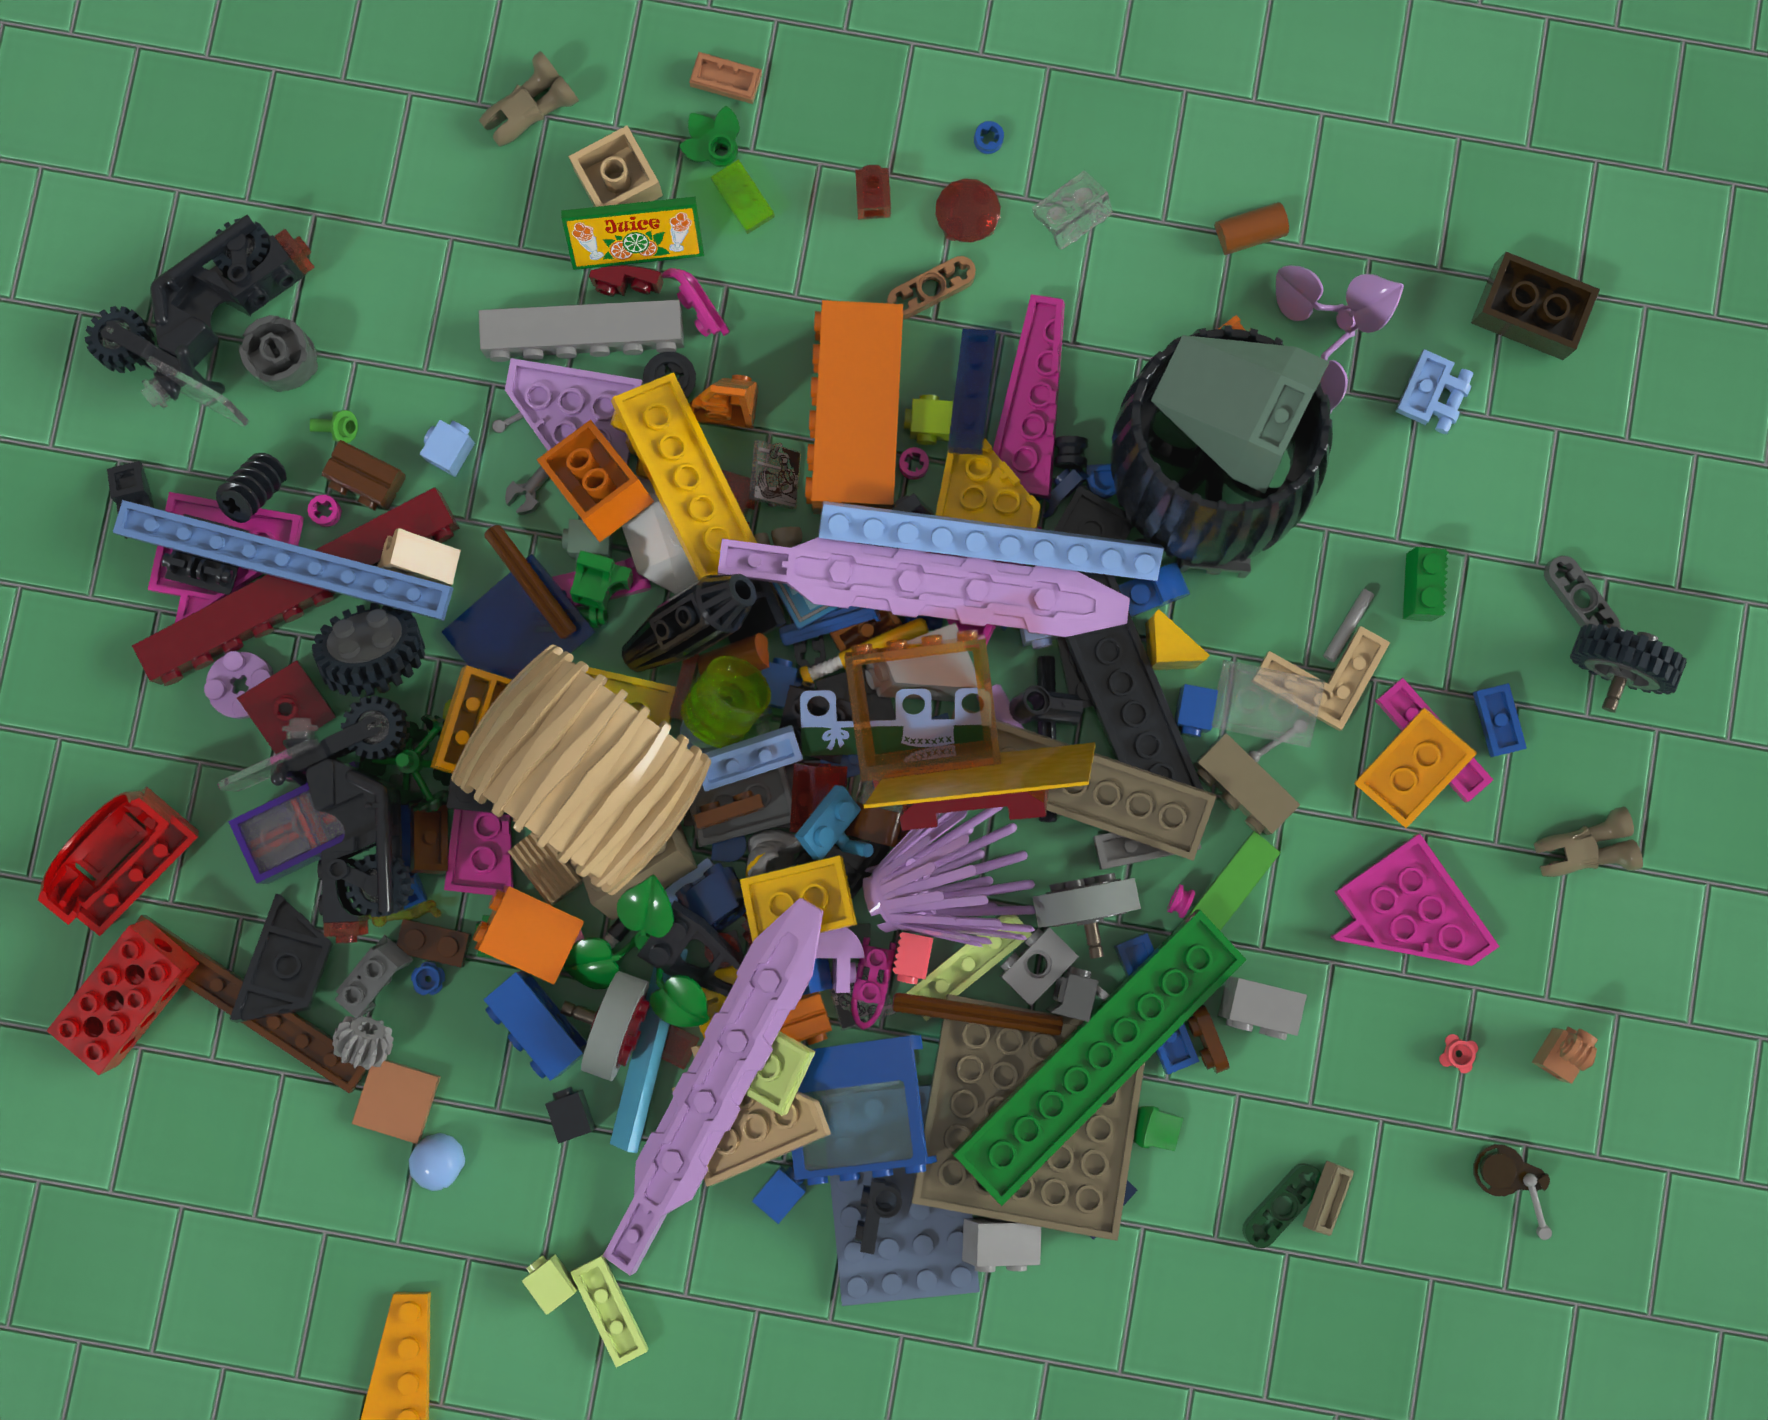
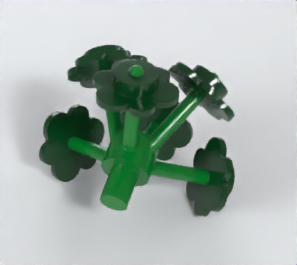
M426 714L421 717V720L430 730L429 733L425 729H419L415 722L410 721V728H407L406 732L410 733L409 739H404L403 744L405 746L402 750L398 749L396 751L398 754L396 758L386 757V759L378 760L360 757L359 769L375 776H382L385 773L386 765H396L401 773L400 775H391L389 782L399 789L401 805H407L410 801H421L412 808L413 811L424 809L426 813L437 811L444 804L442 799L449 794V791L441 790L432 795L419 773L423 767L431 768L432 761L424 760L422 755L428 752L429 743L435 736L438 735L440 737L445 719L437 715L432 717ZM434 768L433 777L441 781L442 785L449 786L451 773Z

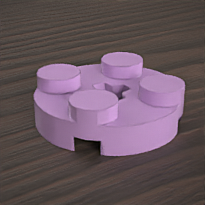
M230 651L219 658L210 668L204 692L209 698L211 705L221 714L234 719L249 718L250 716L237 699V697L245 692L239 691L238 694L235 693V680H241L245 676L247 678L245 684L249 687L248 690L272 676L274 672L267 661L255 654Z

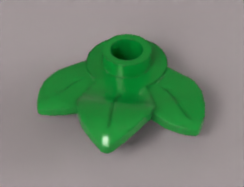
M724 106L718 112L715 120L701 114L691 113L688 120L691 138L679 145L683 154L694 162L709 161L717 167L731 165L738 156V146L735 140L740 131L739 121L735 113L728 106ZM721 147L728 150L723 156L716 154V151Z

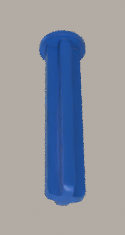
M849 606L848 609L840 608L799 631L795 623L779 628V634L782 643L785 646H789L873 619L878 622L881 621L879 610Z

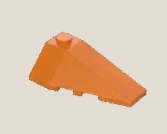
M732 375V379L722 378L705 389L689 405L698 422L753 429L758 397L757 382L744 375Z

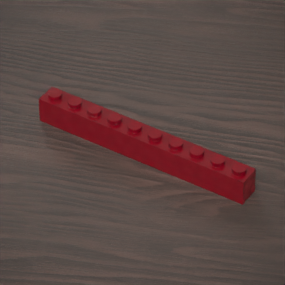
M434 487L315 549V551L377 567L387 536L393 537L395 530L398 528L443 543L454 536L453 532L460 529L442 493ZM266 575L132 645L149 681L169 686L182 680L183 673L193 668L200 670L211 665L214 662L213 658L223 652L226 654L230 651H238L244 646V641L252 637L261 638L274 631L273 626L285 620L288 623L299 619L304 615L303 610L313 605L319 607L331 602L336 592Z

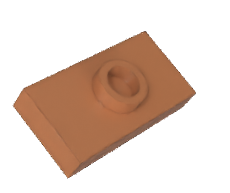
M698 52L689 83L690 87L753 104L761 80L762 69Z

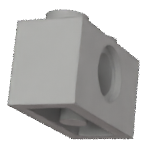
M1046 927L1043 931L1037 928L1028 940L1024 941L1028 947L1019 956L1013 952L1000 966L1004 970L1000 977L1030 1006L1079 957L1050 927ZM1034 954L1042 955L1046 962L1044 970L1038 974L1030 972L1027 966L1028 959Z

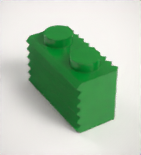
M1415 547L1406 553L1403 619L1432 622L1446 613L1443 610L1446 607L1443 602L1447 600L1444 597L1447 593L1444 590L1447 587L1444 583L1447 580L1445 575L1448 573L1445 570L1448 567L1445 562L1448 560L1446 555L1449 553L1446 549Z

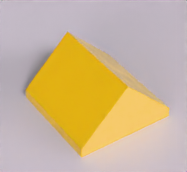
M1160 609L1145 623L1147 656L1153 670L1195 669L1210 656Z

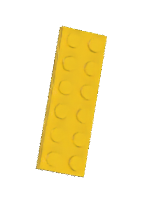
M674 372L614 396L611 399V403L697 579L700 580L706 575L717 574L722 539L757 542Z

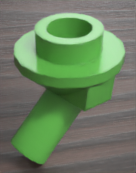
M341 410L333 412L332 419L310 418V432L332 433L333 441L338 442L342 440L350 443L357 435L358 422L351 411Z

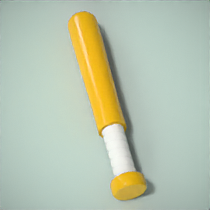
M917 618L842 651L833 659L819 663L811 668H808V666L799 668L803 681L814 684V680L842 668L848 669L874 658L882 650L929 633V628L923 618Z

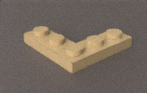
M1362 626L1358 627L1327 683L1268 651L1251 682L1336 730L1341 731L1390 642Z

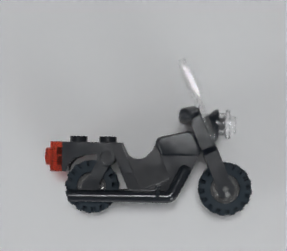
M248 215L241 219H234L235 223L232 225L229 222L225 223L226 229L224 231L218 229L215 232L217 236L152 282L150 293L158 347L155 346V342L151 339L155 337L150 329L151 327L134 310L131 309L130 311L124 306H121L120 310L116 306L110 307L111 313L109 314L105 310L100 311L99 313L102 318L98 320L94 316L91 322L95 326H87L86 332L90 335L85 336V342L89 345L87 349L104 367L113 372L116 369L119 373H125V367L131 372L136 370L134 364L138 363L140 366H145L154 371L152 379L148 380L146 378L142 381L145 388L141 390L144 397L153 407L159 404L163 409L168 406L167 402L171 399L177 400L181 392L243 427H246L249 422L241 411L222 395L225 392V386L222 383L205 380L195 369L219 341L211 325L214 309L225 302L251 317V314L293 286L315 267L307 258L312 252L300 236L293 239L286 229L276 234L275 237L273 235L270 236L258 222L254 223ZM211 260L216 264L210 270L202 267Z
M378 696L360 698V702H353L350 705L352 708L350 712L345 711L343 715L346 718V722L341 723V729L343 730L324 738L320 743L319 739H315V731H318V725H311L310 718L290 719L289 725L282 726V732H286V740H283V745L287 750L217 783L221 791L234 792L249 788L268 778H271V782L276 786L282 785L286 778H291L300 786L308 783L314 809L318 812H326L333 815L342 823L345 830L343 841L323 850L317 866L318 878L322 880V894L319 896L318 909L320 915L323 916L324 937H336V943L357 942V936L369 934V915L371 917L389 916L404 910V906H407L410 902L407 900L408 897L413 896L414 889H411V884L415 883L414 877L410 878L409 875L412 871L409 866L403 864L405 861L402 858L401 794L399 789L388 781L337 759L355 751L356 755L360 757L383 760L388 756H395L398 749L402 750L405 744H403L404 739H409L410 733H406L407 728H410V721L405 719L408 715L405 710L399 708L400 705L398 703ZM376 846V854L363 856L364 859L362 860L351 858Z

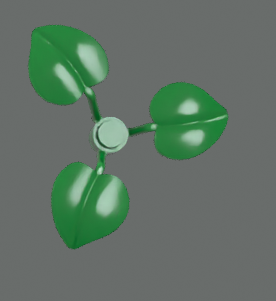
M654 874L626 890L618 900L617 915L628 929L638 931L625 947L612 955L610 944L601 938H584L573 944L563 966L578 982L592 989L608 988L615 974L620 971L615 961L621 959L635 946L640 951L650 935L659 938L664 937L670 931L674 922L672 906L666 891ZM661 968L656 969V984L660 989L654 991L650 996V1004L655 1014L664 1022L678 1027H696L707 1023L711 1016L708 1011L707 998L700 985L693 979L682 975L671 976L664 983L663 970Z

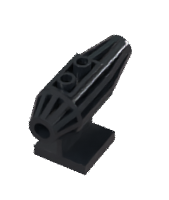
M742 574L706 575L659 605L623 645L622 657L625 664L631 670L643 672L691 659L726 637L729 638L730 643L757 633L765 636L785 624L786 620L768 581L748 579Z

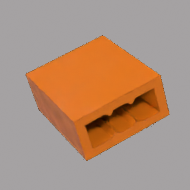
M505 885L502 891L497 889L488 906L493 911L487 923L481 921L473 936V940L477 942L475 949L554 985L584 921L510 886Z

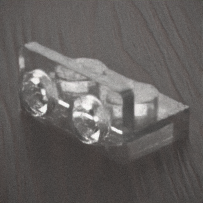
M1085 170L1032 207L1034 216L1053 234L1056 246L1060 250L1076 242L1082 235L1097 224L1104 222L1113 213L1108 192Z

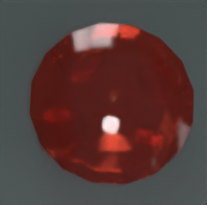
M961 179L950 183L942 190L936 201L935 215L939 227L943 230L947 239L972 243L989 237L994 233L1000 220L1001 206L996 193L989 185L977 179Z

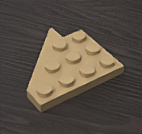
M701 1046L691 1047L694 1058ZM797 1091L787 1115L781 1116L745 1095L739 1106L741 1110L731 1129L724 1133L707 1165L708 1171L704 1177L707 1187L713 1186L831 1135L820 1102Z

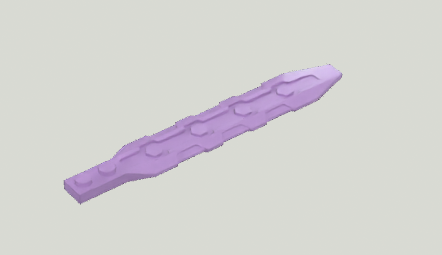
M819 537L792 548L722 539L717 573L742 574L748 579L787 584L816 605L846 609L849 606L891 611L892 615L914 618L922 615L959 620L961 624L984 627L986 624L1027 629L1028 633L1069 637L1127 624L1130 602L1129 597L1074 570L1043 566L1030 567L994 562L988 559L956 557Z
M799 898L754 939L736 973L738 977L720 1011L714 1014L704 1033L705 1039L688 1071L682 1074L672 1093L673 1099L655 1132H651L636 1160L634 1198L603 1254L604 1258L629 1276L638 1270L666 1215L694 1198L708 1171L707 1165L724 1133L731 1129L741 1110L739 1106L757 1072L761 1071L773 1050L772 1044L789 1012L796 1008L813 976L824 911L804 898Z

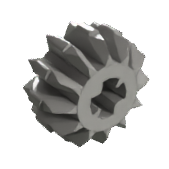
M345 1016L343 1022L339 1023L338 1028L335 1029L332 1038L333 1054L342 1057L341 1063H351L354 1068L362 1066L369 1070L372 1066L381 1067L387 1056L390 1055L393 1047L392 1029L384 1026L383 1020L376 1021L372 1019V1016H361L357 1019Z

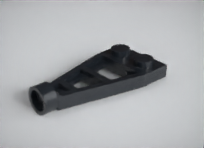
M674 900L671 905L674 915L672 928L664 937L657 938L650 935L637 956L654 967L661 968L667 975L687 976L696 981L702 988L728 996L733 984L717 978L714 972L722 962H727L738 970L744 958L705 919ZM691 940L701 941L712 952L714 959L709 966L697 967L685 962L681 958V953Z

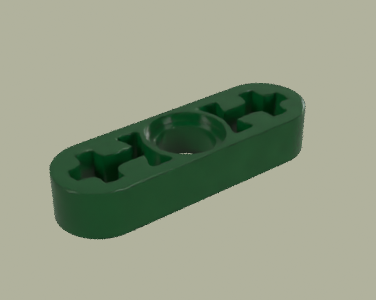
M1309 1164L1296 1165L1245 1220L1242 1228L1245 1239L1257 1248L1270 1246L1312 1201L1321 1177L1320 1171ZM1302 1172L1306 1175L1312 1172L1313 1175L1310 1179L1313 1185L1310 1188L1304 1185L1298 1190L1297 1193L1303 1196L1299 1201L1286 1188L1290 1185L1293 1189H1296L1302 1182L1299 1175ZM1280 1196H1287L1292 1202V1208L1286 1215L1276 1214L1273 1208L1274 1201ZM1267 1210L1270 1216L1279 1221V1224L1275 1227L1270 1221L1264 1228V1231L1267 1233L1266 1237L1262 1239L1257 1236L1253 1239L1252 1236L1255 1232L1252 1226L1255 1223L1262 1226L1268 1220L1267 1217L1262 1215Z

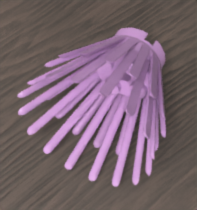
M1003 807L987 808L933 842L967 815V811L942 813L938 817V827L910 830L878 865L866 868L865 872L872 873V876L863 878L864 898L870 915L881 914L885 920L884 923L877 925L879 929L886 933L900 929L983 947L980 943L992 944V942L986 937L975 935L1028 940L1022 934L1004 931L1033 932L1035 929L1031 925L1002 923L997 918L957 917L1035 914L1034 906H997L993 902H988L987 898L990 895L1032 889L1035 886L1033 880L992 885L993 878L985 876L953 883L1027 859V852L1019 851L980 864L963 867L985 856L984 850L980 848L1017 830V825L1010 823L968 843L969 835L974 830L973 827L991 817Z

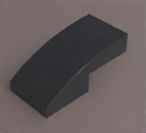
M140 461L107 469L110 495L117 505L118 513L122 500L154 508L147 477Z

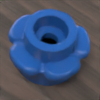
M424 962L421 964V967L415 968L411 975L415 991L421 995H435L439 993L443 988L442 982L445 981L443 969L436 967V964L433 962ZM426 976L432 978L430 982L425 980Z

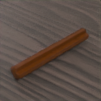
M497 524L490 527L484 533V536L557 635L562 639L571 636L576 631V626L504 529Z

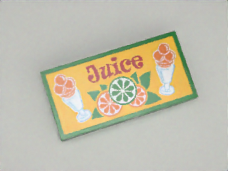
M696 196L561 210V218L573 270L704 256Z

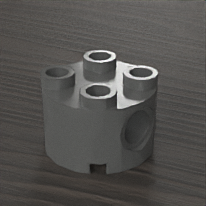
M269 315L255 320L246 328L243 334L244 339L239 349L241 360L247 370L263 385L270 387L276 392L289 391L302 386L316 373L318 362L314 343L295 322L280 318L279 316Z

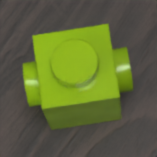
M921 395L919 399H913L912 409L905 408L904 429H911L910 439H917V443L922 445H935L937 441L950 442L953 401L939 400V397L936 395Z

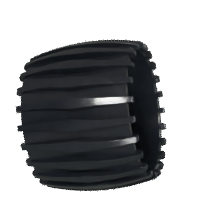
M1223 325L1221 329L1206 331V328H1201L1190 335L1283 345V340L1278 337L1273 340L1258 334L1257 329L1250 328L1249 331L1232 329V325ZM1178 337L1163 352H1157L1147 362L1141 373L1130 385L1121 404L1114 424L1111 448V474L1114 480L1116 497L1120 507L1124 508L1131 527L1137 528L1144 536L1146 543L1162 545L1166 556L1172 559L1176 556L1191 561L1190 564L1192 565L1215 563L1216 566H1224L1228 562L1239 559L1242 562L1254 557L1261 550L1265 551L1279 542L1303 518L1319 492L1326 475L1333 438L1329 397L1327 394L1324 395L1320 382L1286 448L1290 458V469L1283 484L1276 488L1268 487L1266 493H1262L1232 479L1197 444L1191 449L1177 448L1164 442L1153 431L1156 413L1161 410L1151 402V399L1181 337ZM1150 454L1166 463L1190 468V470L1178 483L1175 480L1171 481L1161 471V467L1157 462H1154ZM1206 480L1205 499H1202L1201 495L1197 493L1191 494ZM1224 483L1232 491L1250 501H1244L1241 504H1226V501H1222Z

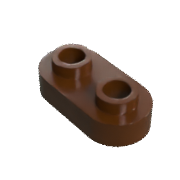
M1202 1004L1187 1019V1023L1194 1038L1200 1037L1204 1049L1199 1050L1206 1069L1213 1068L1214 1072L1218 1074L1230 1069L1211 1016L1205 1005Z

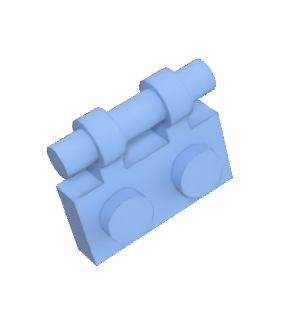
M1424 349L1420 353L1395 412L1424 425L1429 422L1433 414L1439 418L1435 430L1442 434H1448L1451 425L1457 422L1460 415L1458 409L1463 397H1467L1471 390L1470 381L1473 377V372L1461 369L1458 378L1450 375L1454 362ZM1443 388L1451 392L1446 405L1438 402Z

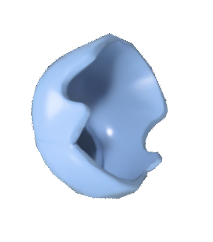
M442 1133L425 1137L418 1143L410 1155L408 1161L410 1176L420 1187L431 1191L447 1188L456 1180L465 1165L462 1146L452 1136Z

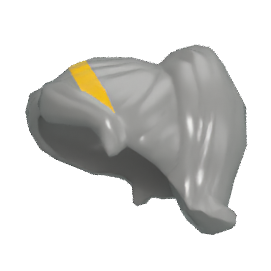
M768 829L753 834L747 842L750 854L745 868L746 878L789 868L794 862V854L802 851L804 848L795 837V834L781 829Z

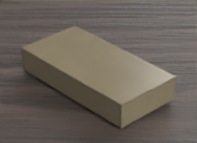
M1326 1161L1303 1223L1304 1227L1328 1236L1332 1235L1354 1174L1353 1170Z

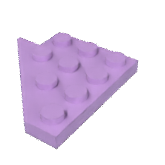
M514 358L510 359L505 391L547 451L591 419L625 463L629 465L631 453L625 443L627 434L615 429L610 424L615 411L611 399L616 395L643 385L641 379Z

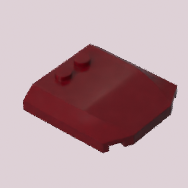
M1049 789L903 804L900 815L901 829L903 831L938 827L939 813L1008 807L1010 820L1046 817Z

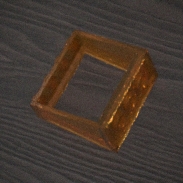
M977 630L957 632V638L943 640L940 634L921 637L922 643L908 644L907 639L887 641V647L873 649L872 644H859L851 646L852 652L845 653L844 658L861 782L1001 764L985 634L978 635ZM973 650L984 740L875 754L862 665Z

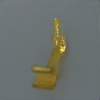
M430 899L411 909L401 910L389 916L371 917L369 915V919H372L374 926L382 927L387 921L417 919L429 912L438 918L441 916V911L436 908L435 901Z

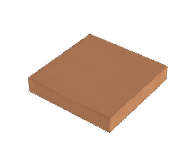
M385 1060L381 1067L372 1066L368 1071L352 1124L418 1144L421 1140L441 1076L389 1060Z

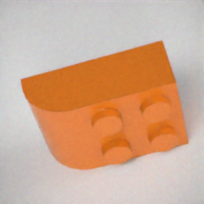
M591 419L536 459L599 543L654 502L637 476Z

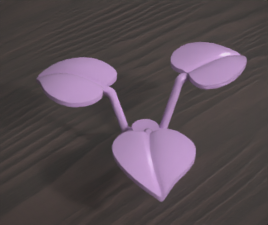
M1285 266L1280 268L1276 275V298L1281 312L1293 321H1303L1311 316L1313 308L1319 311H1335L1338 313L1336 317L1337 324L1345 331V334L1321 355L1322 359L1329 361V365L1320 382L1324 395L1327 394L1329 397L1331 414L1346 394L1348 379L1341 364L1334 360H1328V357L1346 340L1354 337L1356 330L1371 333L1383 328L1398 306L1404 285L1378 275L1362 274L1355 277L1348 286L1346 292L1348 305H1324L1317 302L1323 294V285L1318 276L1311 270L1301 266Z

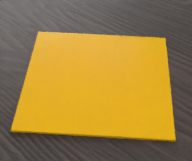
M1093 742L892 764L865 802L864 809L1089 785L1096 745Z

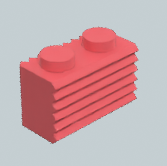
M900 932L898 934L900 939L897 940L899 945L896 947L898 952L894 954L896 959L893 960L895 966L892 967V970L897 974V981L917 985L918 978L926 980L934 938Z

